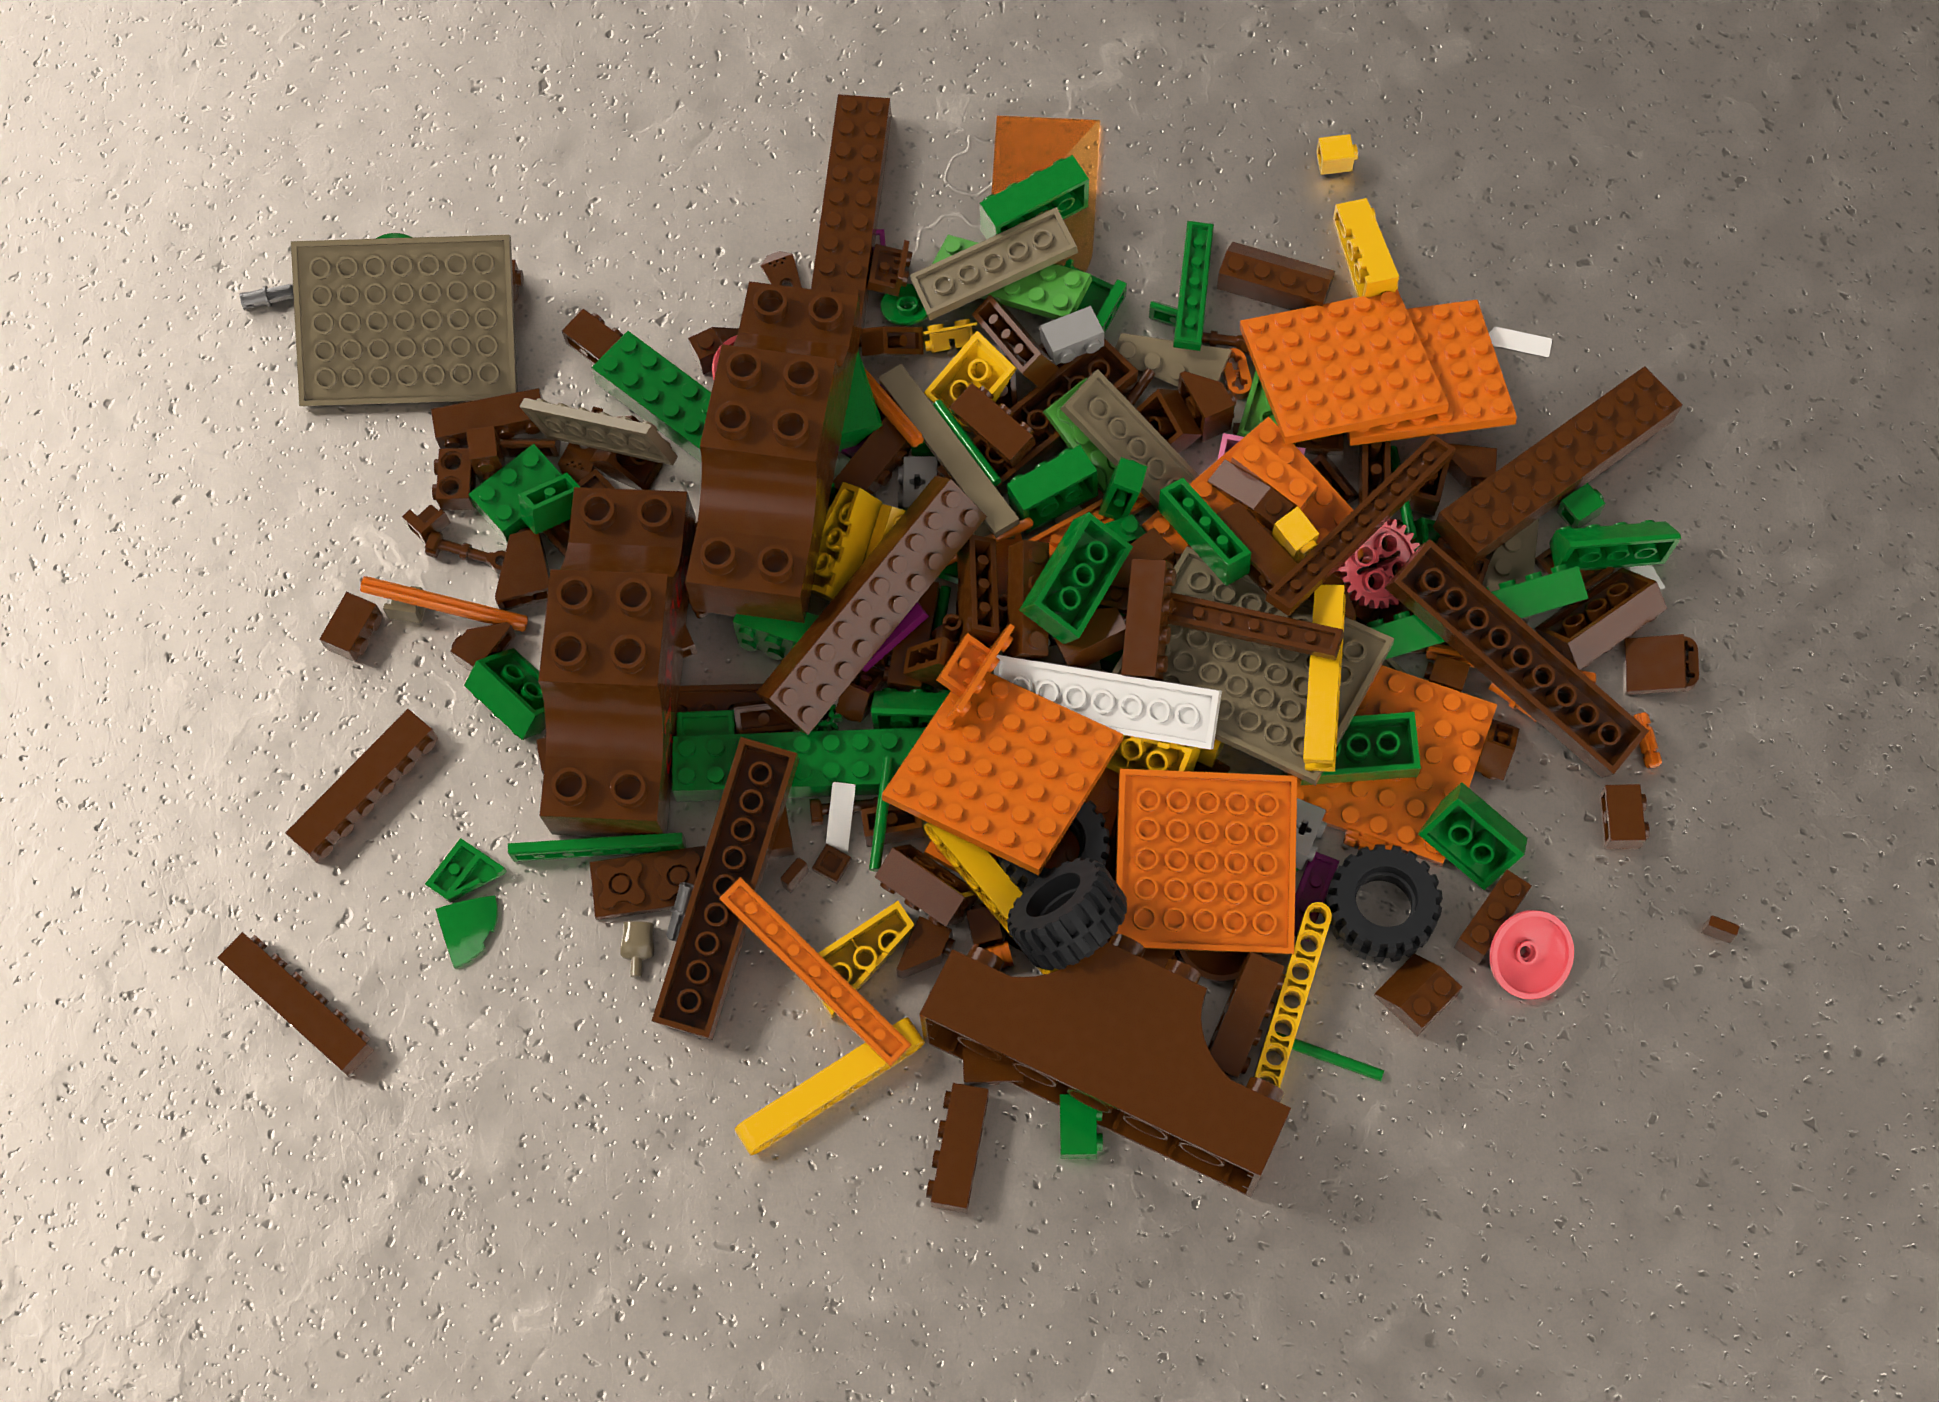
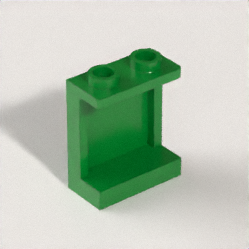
M1068 258L1064 267L1082 271L1074 267V260ZM1091 275L1092 282L1077 311L1091 306L1105 335L1126 297L1127 283L1117 279L1115 284L1112 285Z

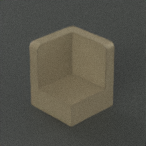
M411 586L412 588L423 590L422 587ZM392 600L391 604L385 603L383 606L388 619L420 624L425 611L424 607Z

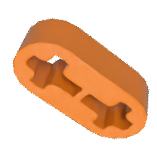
M1230 348L1233 350L1230 358H1234V361L1238 362L1237 370H1234L1232 363L1228 361L1223 372L1226 390H1230L1236 400H1243L1249 396L1252 379L1244 353L1237 348ZM1236 378H1239L1240 384L1244 386L1243 390H1239L1235 386Z

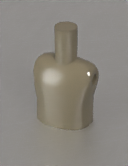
M629 921L623 923L620 955L625 959L631 960L630 977H642V960L650 959L654 956V924L651 922Z

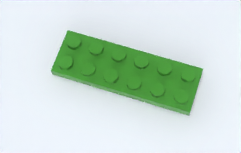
M947 235L932 264L978 243ZM1052 264L981 297V299L985 300L991 295L1002 305L1055 320L1077 311L1092 282L1091 274Z

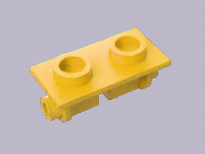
M970 319L954 321V326L944 328L943 324L927 326L928 331L923 332V337H929V340L924 341L926 352L931 351L935 353L951 350L949 339H954L956 349L962 348L976 333L972 331V328L977 326V322L970 323Z

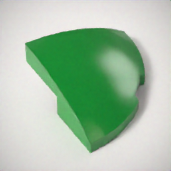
M495 895L465 900L435 909L455 969L467 964L484 950L485 945L483 942L490 931H495L497 925L498 903Z

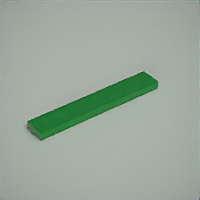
M1187 221L1173 342L1174 348L1201 350L1214 224Z
M683 833L520 842L508 843V854L514 862L647 854L686 848V840Z

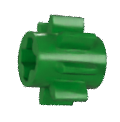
M835 704L822 717L823 721L821 723L819 721L812 731L839 730L836 723L842 722L843 719L841 714H835Z

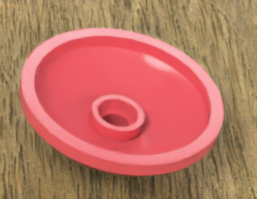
M1540 910L1519 912L1508 918L1497 930L1490 947V967L1497 983L1511 995L1522 999H1539L1550 995L1564 983L1571 971L1574 960V944L1571 934L1565 924L1550 913ZM1525 946V953L1520 955L1521 948Z

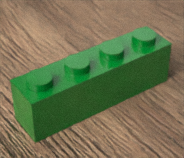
M1183 477L1160 490L1159 512L1225 586L1249 574L1252 552Z

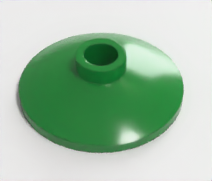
M907 284L906 287L901 286L898 296L885 294L882 298V314L891 323L912 325L928 317L913 284Z

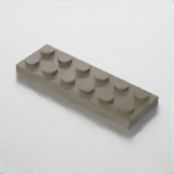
M1056 207L910 274L909 277L931 321L1078 253V249Z
M1098 369L1087 378L1060 408L1115 467L1121 457L1148 466L1140 493L1157 510H1159V496L1162 488L1182 477L1190 484L1199 476Z
M524 398L519 406L540 431L550 439L672 466L678 457L671 449V444L657 432V427L648 421H642L641 423L625 416L618 418L605 412H590L582 407L575 409L563 403H548L540 398L537 400Z

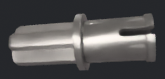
M292 284L273 288L263 286V289L240 293V301L244 310L265 305L271 307L274 302L294 298Z
M680 882L675 904L670 908L672 916L666 934L669 940L677 941L694 887L693 884Z

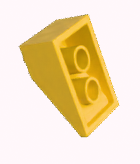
M976 331L924 391V394L933 403L941 399L950 410L949 407L973 383L978 388L981 386L985 387L994 396L992 400L996 402L1017 368L979 331ZM956 418L965 431L972 432Z

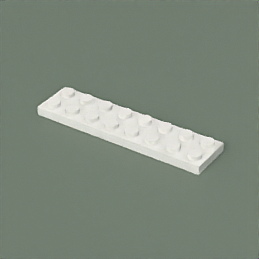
M1005 655L996 656L1000 661L994 669V675L1116 730L1123 735L1210 750L1214 748L1221 690L1125 676Z

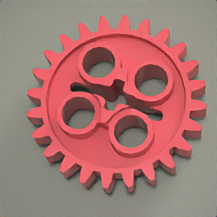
M1396 519L1386 521L1359 548L1364 554L1362 562L1359 561L1357 556L1358 549L1335 571L1341 572L1339 578L1345 582L1347 592L1352 591L1350 595L1351 601L1359 599V606H1367L1369 604L1371 609H1377L1378 606L1380 608H1388L1389 603L1391 605L1399 604V600L1387 591L1385 586L1394 577L1392 572L1394 563L1399 571L1413 555L1414 549L1420 545L1419 543L1410 542L1414 533L1404 534L1406 530L1405 524L1397 526ZM1384 537L1387 540L1386 550H1384L1381 545L1382 539ZM1398 551V556L1377 563L1379 558H1387ZM1377 563V567H1370L1359 574L1357 573L1358 569ZM1370 575H1372L1374 578V585L1372 588H1370L1368 584V578L1370 577Z

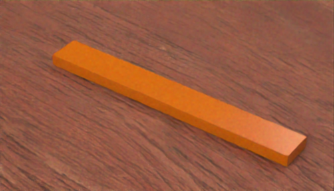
M741 877L719 898L738 919L890 1067L912 1045Z

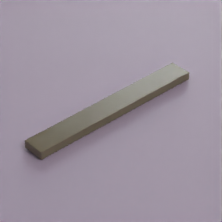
M900 364L878 377L880 384L892 400L922 433L924 443L954 483L987 516L984 523L997 538L1020 524L1017 515L904 366Z

